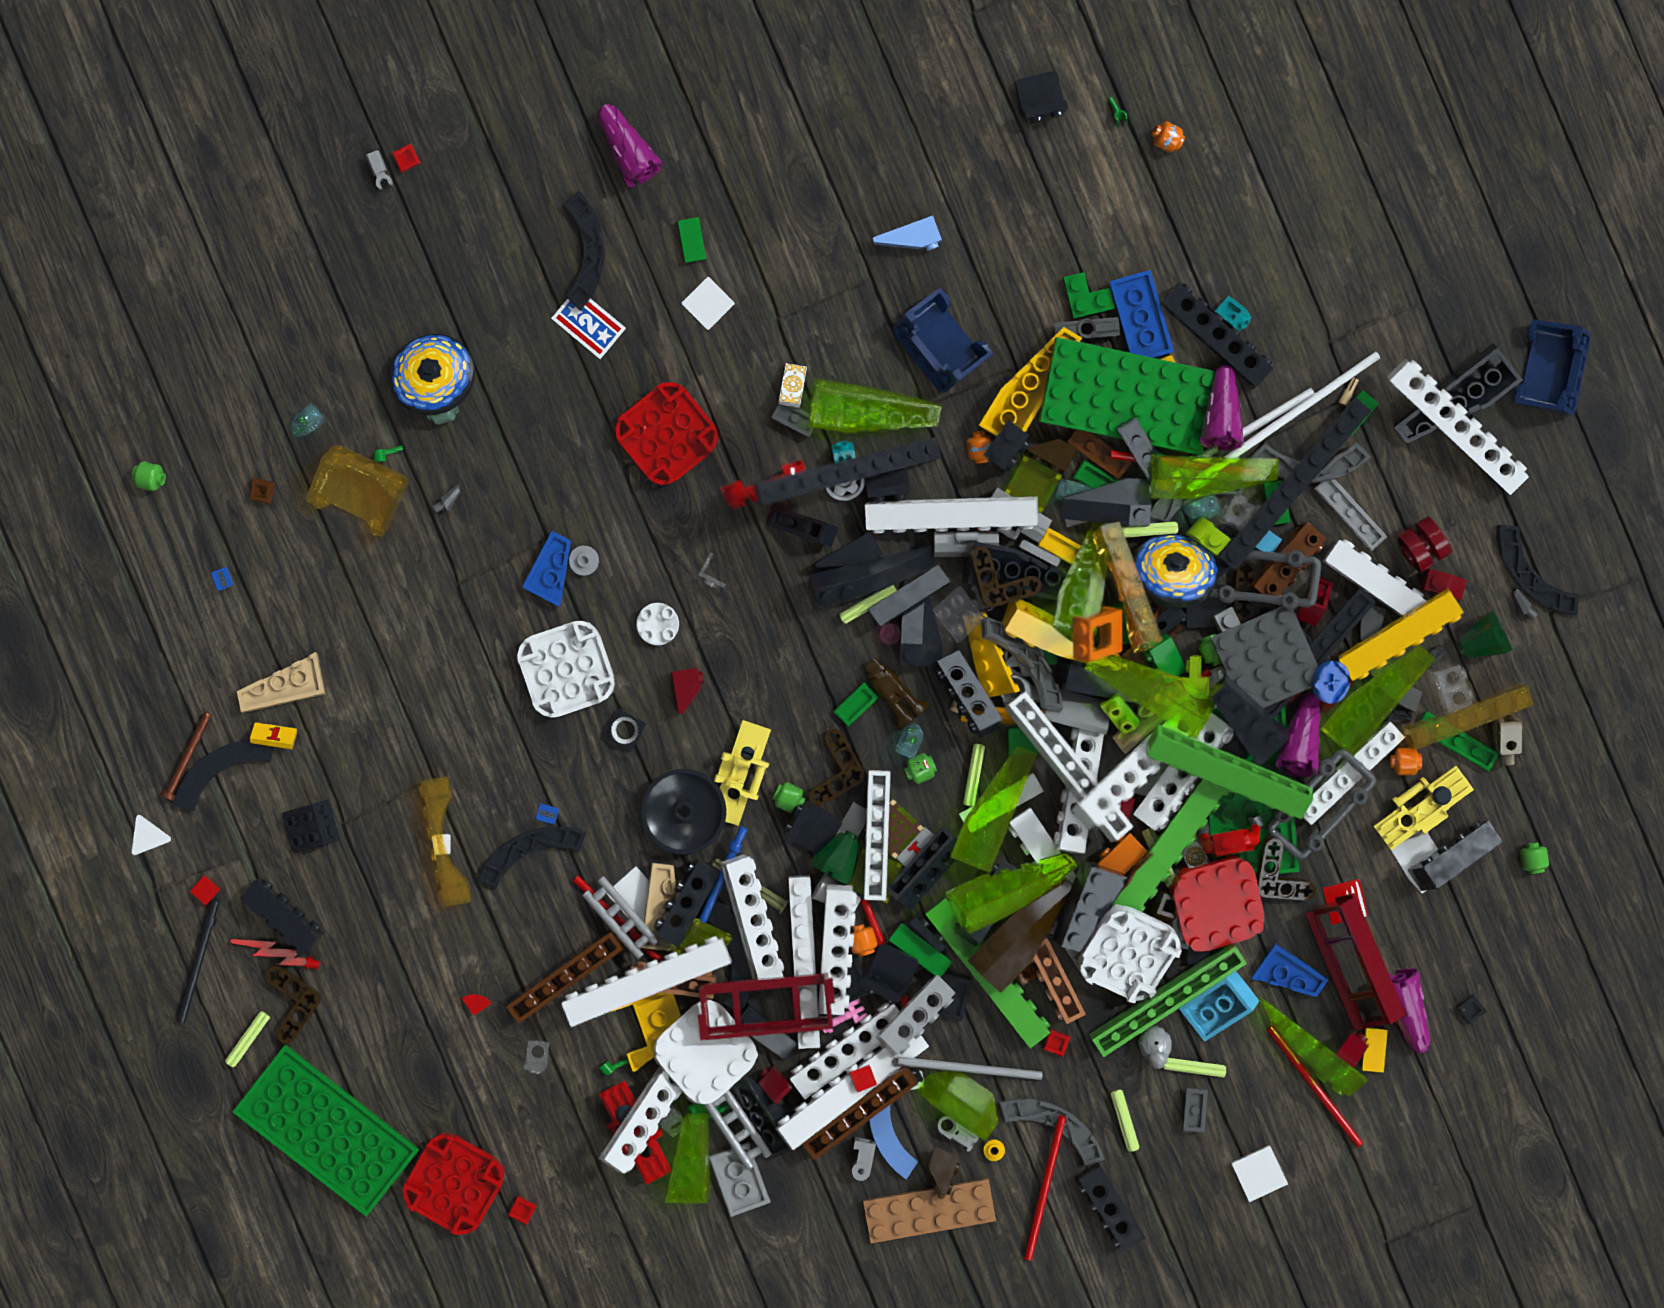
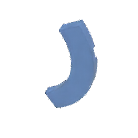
M889 1105L870 1119V1126L877 1147L883 1157L898 1174L907 1179L918 1163V1160L905 1150L896 1137L891 1122Z

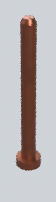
M203 713L167 789H162L160 795L174 801L176 797L174 792L205 731L211 714Z

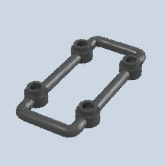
M1252 550L1246 558L1288 562L1293 568H1300L1304 564L1312 565L1308 599L1299 598L1291 592L1283 596L1239 592L1228 585L1220 589H1214L1210 597L1219 598L1224 603L1243 600L1279 604L1290 611L1298 607H1311L1317 599L1321 563L1316 557L1305 556L1298 550H1293L1289 554Z
M1338 750L1330 758L1322 759L1319 762L1317 775H1314L1305 785L1313 789L1324 776L1333 775L1336 771V764L1341 758L1365 777L1367 782L1362 787L1352 789L1350 793L1351 799L1319 833H1312L1308 836L1307 845L1302 851H1299L1276 830L1280 823H1286L1292 817L1276 809L1275 817L1267 826L1268 834L1276 836L1283 843V848L1296 859H1305L1313 851L1321 850L1324 846V839L1356 805L1364 804L1367 801L1368 792L1376 783L1374 774L1346 750Z

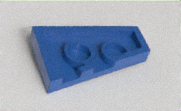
M552 531L522 586L561 607L571 540Z
M1276 943L1251 976V979L1268 982L1275 986L1279 985L1314 997L1318 996L1329 980L1326 976Z

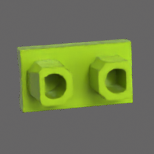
M1118 693L1100 704L1103 711L1122 734H1127L1135 728V725L1140 723L1139 718Z

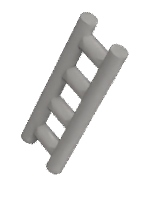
M603 876L598 880V883L602 886L592 895L588 890L582 896L638 960L644 955L640 949L646 943L650 942L654 946L660 940ZM608 893L616 903L606 911L598 901ZM622 909L629 917V920L620 927L612 917ZM636 925L643 936L634 943L626 933Z
M729 1089L712 1103L703 1104L747 1170L754 1166L751 1160L762 1153L765 1158L772 1154ZM726 1100L733 1111L722 1118L716 1106ZM738 1118L745 1129L734 1135L728 1124ZM750 1135L756 1147L746 1153L739 1142Z

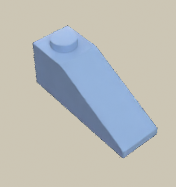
M933 216L873 237L872 239L875 245L920 250L926 248L927 251L939 247L938 243L942 240Z

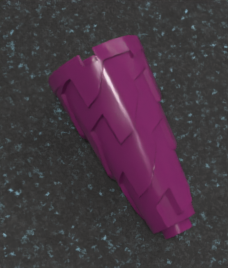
M610 104L602 106L598 110V121L605 133L626 186L634 187L636 185L633 181L638 180L642 184L655 176L661 170L660 167L663 166L661 159L655 155L650 146L628 123L618 108L616 109L614 105L610 106Z
M1221 365L1215 370L1206 414L1204 415L1200 443L1209 449H1213L1214 444L1218 446V450L1227 451L1241 448L1244 437L1235 370L1229 365Z
M1312 692L1302 695L1299 706L1288 727L1289 739L1281 746L1276 757V768L1281 771L1283 766L1286 768L1285 773L1292 776L1311 777L1312 772L1314 775L1318 773L1321 701Z
M1416 968L1395 970L1396 975L1391 976V973L1389 975L1406 1013L1404 1017L1395 1022L1397 1026L1399 1025L1405 1041L1409 1044L1411 1050L1416 1051V1053H1423L1428 1050L1431 1039L1426 1021L1427 1014L1423 1002L1424 995L1419 972Z

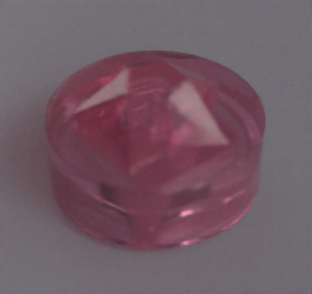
M886 624L881 628L879 636L883 643L893 645L899 641L901 632L895 624Z

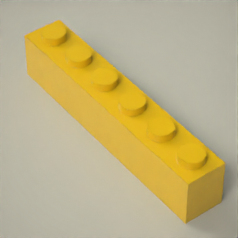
M1449 588L1340 654L1338 656L1339 661L1346 666L1352 681L1355 679L1361 680L1369 675L1368 671L1375 667L1379 669L1388 663L1386 660L1393 656L1397 658L1406 652L1405 649L1410 645L1414 647L1424 641L1423 637L1430 633L1435 635L1443 629L1442 626L1446 623L1452 624L1458 621L1463 610Z

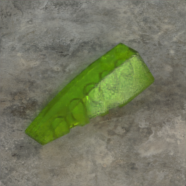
M815 378L810 400L808 427L846 433H857V431L864 430L871 432L877 431V429L889 428L890 430H896L901 427L938 426L942 405L882 389Z

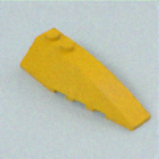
M1063 327L1001 388L979 426L994 438L997 437L1008 420L1026 432L1042 406L1055 337L1080 342L1082 337Z
M1023 599L1008 603L1002 624L1005 633L1010 637H1019L1030 647L1034 648L1037 646L1058 656L1075 661L1106 667L1126 668L1125 658L1118 653L1092 662L1073 659L1072 626L1067 623L1060 625L1054 620L1055 616ZM1093 640V651L1100 649V643L1096 646Z

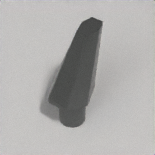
M458 484L441 497L442 501L433 505L436 513L444 509L447 511L451 509L461 493Z
M1516 588L1513 592V598L1520 615H1527L1532 620L1535 619L1538 613L1530 608L1531 603Z

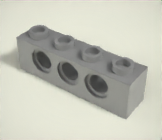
M938 975L933 976L878 1033L876 1038L893 1055L898 1053L902 1055L910 1047L908 1043L913 1037L917 1039L925 1031L923 1027L928 1022L931 1024L939 1016L937 1012L942 1007L944 1009L953 1002L952 996L955 992ZM929 995L933 996L936 1000L934 1007L929 1006L927 1003ZM914 1011L920 1012V1022L914 1021L912 1017ZM900 1026L905 1027L907 1030V1035L904 1038L898 1034Z

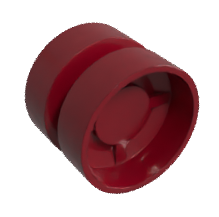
M1429 516L1415 523L1418 536L1410 528L1396 535L1402 554L1419 573L1433 566L1430 553L1438 561L1452 554V549L1445 535Z

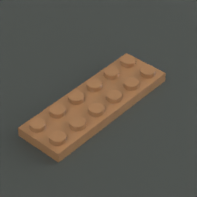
M988 1178L954 1184L950 1195L946 1194L943 1199L937 1197L934 1188L863 1200L871 1243L996 1221Z

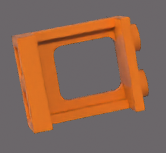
M1104 606L1100 608L1099 614L1087 618L1073 616V659L1092 662L1122 651V609ZM1100 625V649L1093 651V629Z

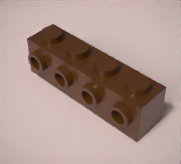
M1301 522L1276 553L1289 554L1293 550H1298L1305 556H1312L1321 551L1324 547L1322 543L1327 538L1309 522ZM1268 561L1248 587L1257 594L1283 596L1284 593L1282 591L1287 586H1291L1297 579V573L1300 570H1304L1308 565L1304 564L1300 568H1293L1288 562Z

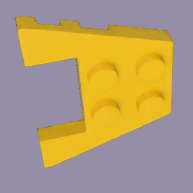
M657 992L612 1010L613 1012L633 1005L647 1046L627 1053L633 1072L637 1071L654 1057L655 1040L681 1017L674 994Z

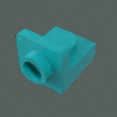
M1230 296L1215 310L1224 318L1225 322L1234 327L1238 332L1241 329H1245L1251 319L1248 310Z
M840 441L836 445H832L835 463L856 458L852 442Z

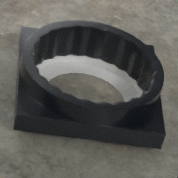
M618 709L603 737L632 752L647 723ZM625 720L630 721L635 727L634 735L626 740L621 739L616 733L618 723Z

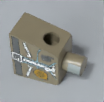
M1513 713L1492 715L1494 750L1501 755L1502 765H1514V754L1522 753V721Z

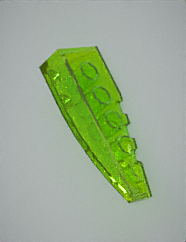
M1153 455L1151 498L1197 499L1278 480L1279 459Z
M1092 523L1059 590L1053 627L1070 642H1073V616L1087 618L1100 613L1114 525ZM1097 626L1093 629V641L1096 636Z
M1417 645L1347 696L1320 730L1340 749L1346 750L1354 756L1436 658L1422 646Z
M1109 655L1088 662L1085 667L1129 698L1194 739L1197 738L1207 723L1215 706L1210 695L1183 678L1125 660L1115 655Z
M1016 746L966 816L951 853V858L986 872H991L1037 753Z
M1067 852L1042 858L1040 863L1029 864V862L1021 864V868L1012 871L1006 868L1000 870L1001 874L990 876L988 873L945 892V896L958 923L970 934L1025 907L1060 882L1078 865Z
M1262 997L1258 999L1268 1018L1283 1039L1317 1072L1315 1076L1324 1083L1327 1080L1334 1085L1332 1089L1342 1096L1345 1093L1350 1097L1368 1081L1364 1075L1345 1063L1334 1052Z

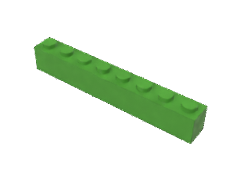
M1158 724L1146 744L1147 755L1151 759L1165 762L1172 768L1184 770L1194 777L1206 779L1213 785L1225 787L1230 792L1242 794L1252 801L1264 803L1271 809L1276 808L1290 817L1295 816L1302 819L1314 800L1311 787Z
M1200 778L1192 793L1182 802L1181 808L1172 816L1167 827L1162 830L1148 849V852L1143 856V859L1150 852L1153 853V856L1135 873L1129 885L1117 895L1112 904L1132 907L1143 912L1145 909L1144 903L1148 898L1151 900L1158 891L1157 885L1160 881L1165 882L1171 873L1168 871L1173 864L1177 865L1183 857V854H1181L1185 847L1189 848L1196 838L1194 834L1198 829L1201 831L1208 822L1207 816L1210 812L1214 813L1221 804L1219 802L1223 794L1227 796L1230 791L1225 787L1213 785L1206 779Z
M944 897L925 912L926 916L1031 1049L1050 1034L1048 1030L1050 1024L1043 1016L1040 1018L1034 1012L1037 1010L1036 1006L1030 999L1026 1001L1021 994L1024 991L1017 982L1015 984L1011 983L1000 993L968 962L985 941L982 940L975 947L954 933L958 928L955 924L960 917L956 912L959 908L952 899L947 900Z
M1234 944L1224 946L1156 990L1157 993L1152 998L1148 997L1139 1001L1089 1035L1102 1056L1105 1057L1247 963Z

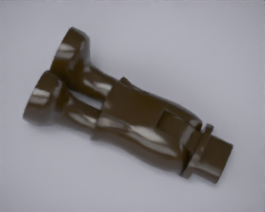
M874 658L863 667L868 674L867 678L870 679L873 688L886 701L888 708H891L897 717L895 725L899 731L914 720L910 713L899 703L903 700L915 718L930 707L928 702L918 701L914 698L910 690L901 683L897 675L885 663L881 664L877 658Z

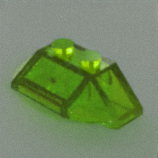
M945 1071L929 1073L917 1090L919 1094L941 1112L984 1140H987L998 1124L994 1094L963 1072Z

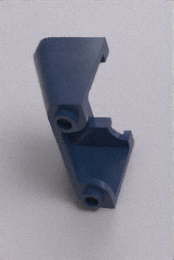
M939 288L905 313L893 325L892 332L933 385L940 392L946 393L990 358L993 353L987 343L979 340L973 343L947 311L950 308V298Z
M1532 319L1531 325L1527 328V337H1529L1532 343L1524 382L1515 387L1513 392L1514 403L1573 416L1578 402L1591 334L1582 326Z

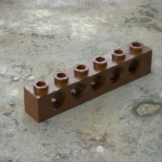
M611 930L506 1006L517 1023H521L624 949L623 944Z
M908 1066L901 1067L808 1138L802 1145L811 1157L816 1160L914 1088L918 1083L917 1078Z

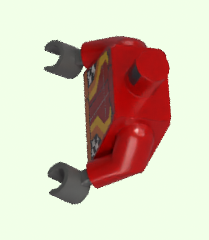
M1260 813L1253 818L1251 814L1248 815L1250 829L1219 833L1211 836L1209 823L1207 822L1201 831L1197 830L1203 851L1207 854L1213 853L1214 857L1253 851L1254 846L1260 841V827L1263 825Z

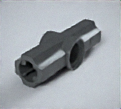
M1118 317L1054 323L1055 335L1065 327L1082 337L1083 340L1120 336ZM1082 325H1091L1093 332L1090 335L1083 334L1081 332Z

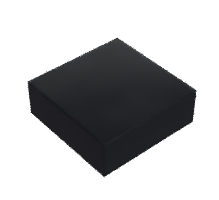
M1473 994L1456 1007L1470 1025L1487 1012Z

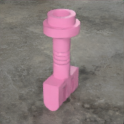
M856 999L850 1002L848 1011L844 1012V1015L833 1017V1027L851 1018L855 1024L865 1019L867 1013L860 1016L857 1014L865 1010L863 1005L858 1008L854 1007L861 1000ZM833 1029L823 1030V1032H829L830 1034L833 1032Z

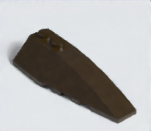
M1061 872L1054 876L1019 908L968 960L1000 993L1032 962L1047 933L1054 925L1057 916L1064 908L1073 883Z

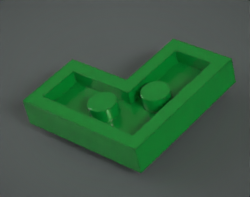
M1084 272L1063 277L1073 319L1115 309L1110 288L1089 293Z

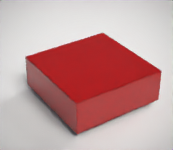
M412 144L392 153L402 173L421 164Z
M204 875L190 892L204 905H208L221 889Z
M1050 1029V1034L1047 1036L1043 1050L1063 1057L1070 1036Z
M870 1064L849 1072L857 1093L877 1085Z
M518 1195L508 1216L527 1225L537 1205Z

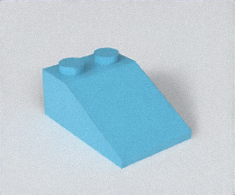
M1235 971L1179 1009L1201 1038L1207 1041L1251 1013L1259 1000L1237 971Z

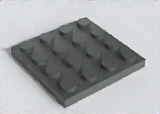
M1281 606L1211 637L1227 676L1263 708L1313 687V676L1318 665L1294 610L1290 611Z

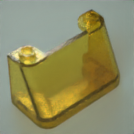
M335 445L321 458L306 501L320 509L330 504L368 521L366 526L369 532L383 537L393 520L410 481L406 476L345 447Z

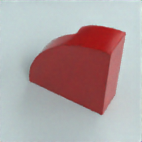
M469 994L462 998L473 1015H476L492 1004L487 997L479 994Z

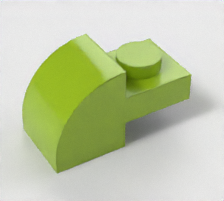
M1200 517L1186 533V535L1198 542L1217 558L1231 542L1229 537L1215 528L1212 522L1203 517Z
M1192 655L1190 660L1186 662V672L1190 673V676L1181 677V683L1185 692L1191 697L1198 700H1207L1209 698L1210 677H1201L1202 655Z

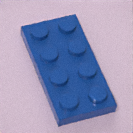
M1151 270L1110 281L1109 285L1129 353L1152 358L1173 353L1174 349Z

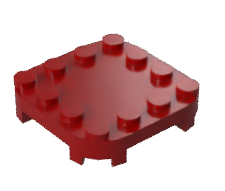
M663 382L656 386L649 394L618 418L616 425V437L619 443L651 481L659 485H668L679 480L710 455L716 448L719 440L718 431L713 422L689 392L680 384L673 382Z
M803 460L782 465L784 474L774 478L805 471ZM741 480L721 488L726 505L731 506L733 509L745 506L744 501L750 499L753 502L758 501L754 486L744 488Z
M1226 855V858L1189 869L1184 867L1178 870L1179 873L1173 879L1172 885H1170V893L1173 896L1180 927L1179 934L1191 949L1200 952L1210 951L1250 939L1263 931L1264 911L1253 867L1243 858L1235 855Z
M441 1132L426 1145L405 1182L403 1188L404 1200L412 1212H418L450 1230L452 1234H468L475 1231L480 1225L500 1190L505 1178V1168L495 1156L458 1135Z

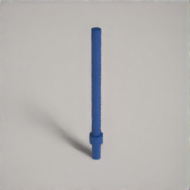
M740 825L734 840H731L728 849L730 850L725 861L736 857L737 853H740L743 847L742 841L748 828ZM722 868L698 919L703 922L701 925L703 927L725 882ZM698 929L696 933L700 935L702 931ZM693 936L691 940L695 942L697 938Z

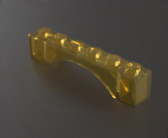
M1120 522L1100 526L1092 534L1099 555L1110 568L1119 587L1125 608L1127 633L1134 653L1152 649L1162 641V637Z
M1517 684L1467 707L1416 722L1402 729L1409 748L1417 750L1533 706L1534 703L1528 686Z
M449 776L421 781L422 785L419 786L421 798L425 799L426 806H423V813L425 819L429 820L430 827H427V835L429 840L433 841L434 848H431L432 860L437 862L438 869H435L436 881L441 883L442 890H439L440 902H444L445 907L469 903L472 901L469 880L455 867L444 843V816L448 804L453 797Z

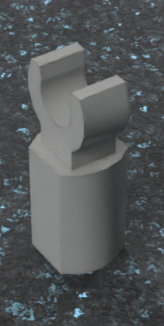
M379 151L367 154L365 157L372 174L377 177V187L380 190L383 189L381 186L382 180H388L389 185L392 186L393 181L385 173L387 169Z

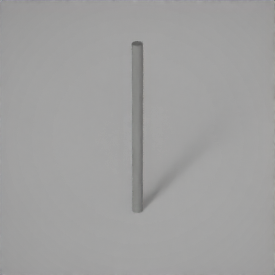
M897 1057L896 1064L901 1066L1042 1080L1041 1071Z

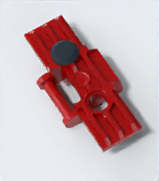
M626 1080L599 1093L612 1119V1122L608 1123L606 1127L611 1130L613 1136L619 1128L618 1125L623 1122L636 1102ZM648 1108L645 1116L647 1119H650L652 1110ZM638 1125L633 1130L635 1137H638L641 1132ZM661 1127L657 1129L653 1136H649L645 1142L652 1150L651 1155L643 1157L641 1154H638L634 1159L635 1165L646 1185L673 1171L656 1140L664 1134ZM624 1144L622 1146V1153L626 1155L629 1147L627 1144Z

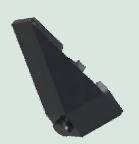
M1125 477L1117 482L1106 483L1089 491L1084 490L1062 497L1060 518L1119 525L1149 526L1151 499L1148 480L1146 477Z
M904 580V586L913 580ZM930 597L902 614L899 665L936 667L937 661L942 659L943 645Z
M749 1076L737 1081L734 1087L741 1106L747 1110L749 1120L772 1153L766 1160L769 1161L792 1150L775 1129L779 1126L777 1122L786 1115L789 1117L792 1115L779 1103L776 1104Z

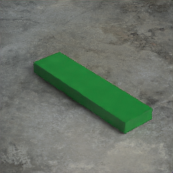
M1424 711L1415 727L1417 731L1487 772L1490 771L1499 756V753L1428 711Z

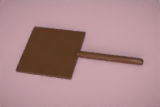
M1152 852L1144 859L1141 858L1125 874L1128 880L1119 894L1129 885L1135 873L1153 856Z

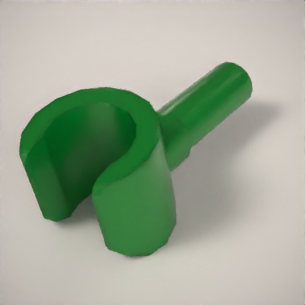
M1110 97L1108 100L1115 113V125L1120 127V119L1125 120L1127 124V113L1120 110L1114 98Z
M402 445L386 450H376L374 461L385 462L386 455L403 451Z
M628 1058L614 1065L606 1061L600 1066V1070L603 1074L610 1075L619 1067L630 1062Z

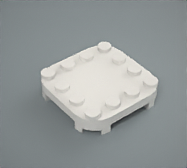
M574 621L525 639L519 647L517 654L518 663L527 684L532 704L544 716L559 717L606 700L614 691V674L601 636L596 627L589 622Z
M1116 904L1103 916L1079 956L1078 966L1085 980L1091 985L1094 982L1126 997L1128 1002L1136 1003L1138 1000H1144L1148 997L1152 998L1157 993L1155 990L1156 986L1174 958H1179L1180 940L1175 930L1168 924L1132 907Z
M707 1000L710 1027L735 1025V1020L720 1004ZM698 1002L655 1040L653 1051L654 1060L657 1065L661 1066L687 1096L688 1100L698 1104H708L720 1098L752 1068L758 1053L749 1036L700 1041L698 1014H702L701 1002Z

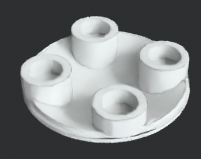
M652 603L644 607L639 613L636 624L637 631L647 643L664 645L676 636L679 629V619L676 612L670 606L663 603Z

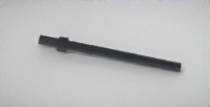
M216 899L211 900L208 914H205L203 920L204 928L177 1018L179 1023H185L211 931L217 922L216 914L220 901Z

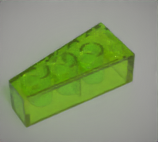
M687 1113L683 1118L665 1203H707L711 1197L708 1113Z

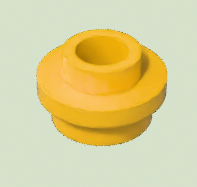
M989 1140L985 1144L984 1155L987 1159L998 1161L1004 1156L1005 1148L999 1140ZM992 1147L998 1148L997 1154L990 1152Z

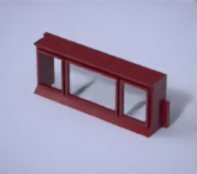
M1355 893L1338 896L1335 898L1336 901L1322 904L1306 913L1308 922L1354 1030L1392 1024L1404 1017L1406 1013ZM1338 911L1347 934L1328 938L1319 915ZM1351 942L1370 990L1351 993L1331 945ZM1374 996L1381 1015L1370 1017L1363 1021L1354 1000Z
M828 973L700 984L702 1014H698L700 1041L833 1029L831 1004H835L833 977L829 978ZM824 984L827 1016L801 1019L798 986ZM792 987L795 1019L742 1024L739 991ZM732 992L735 1025L710 1027L707 994Z

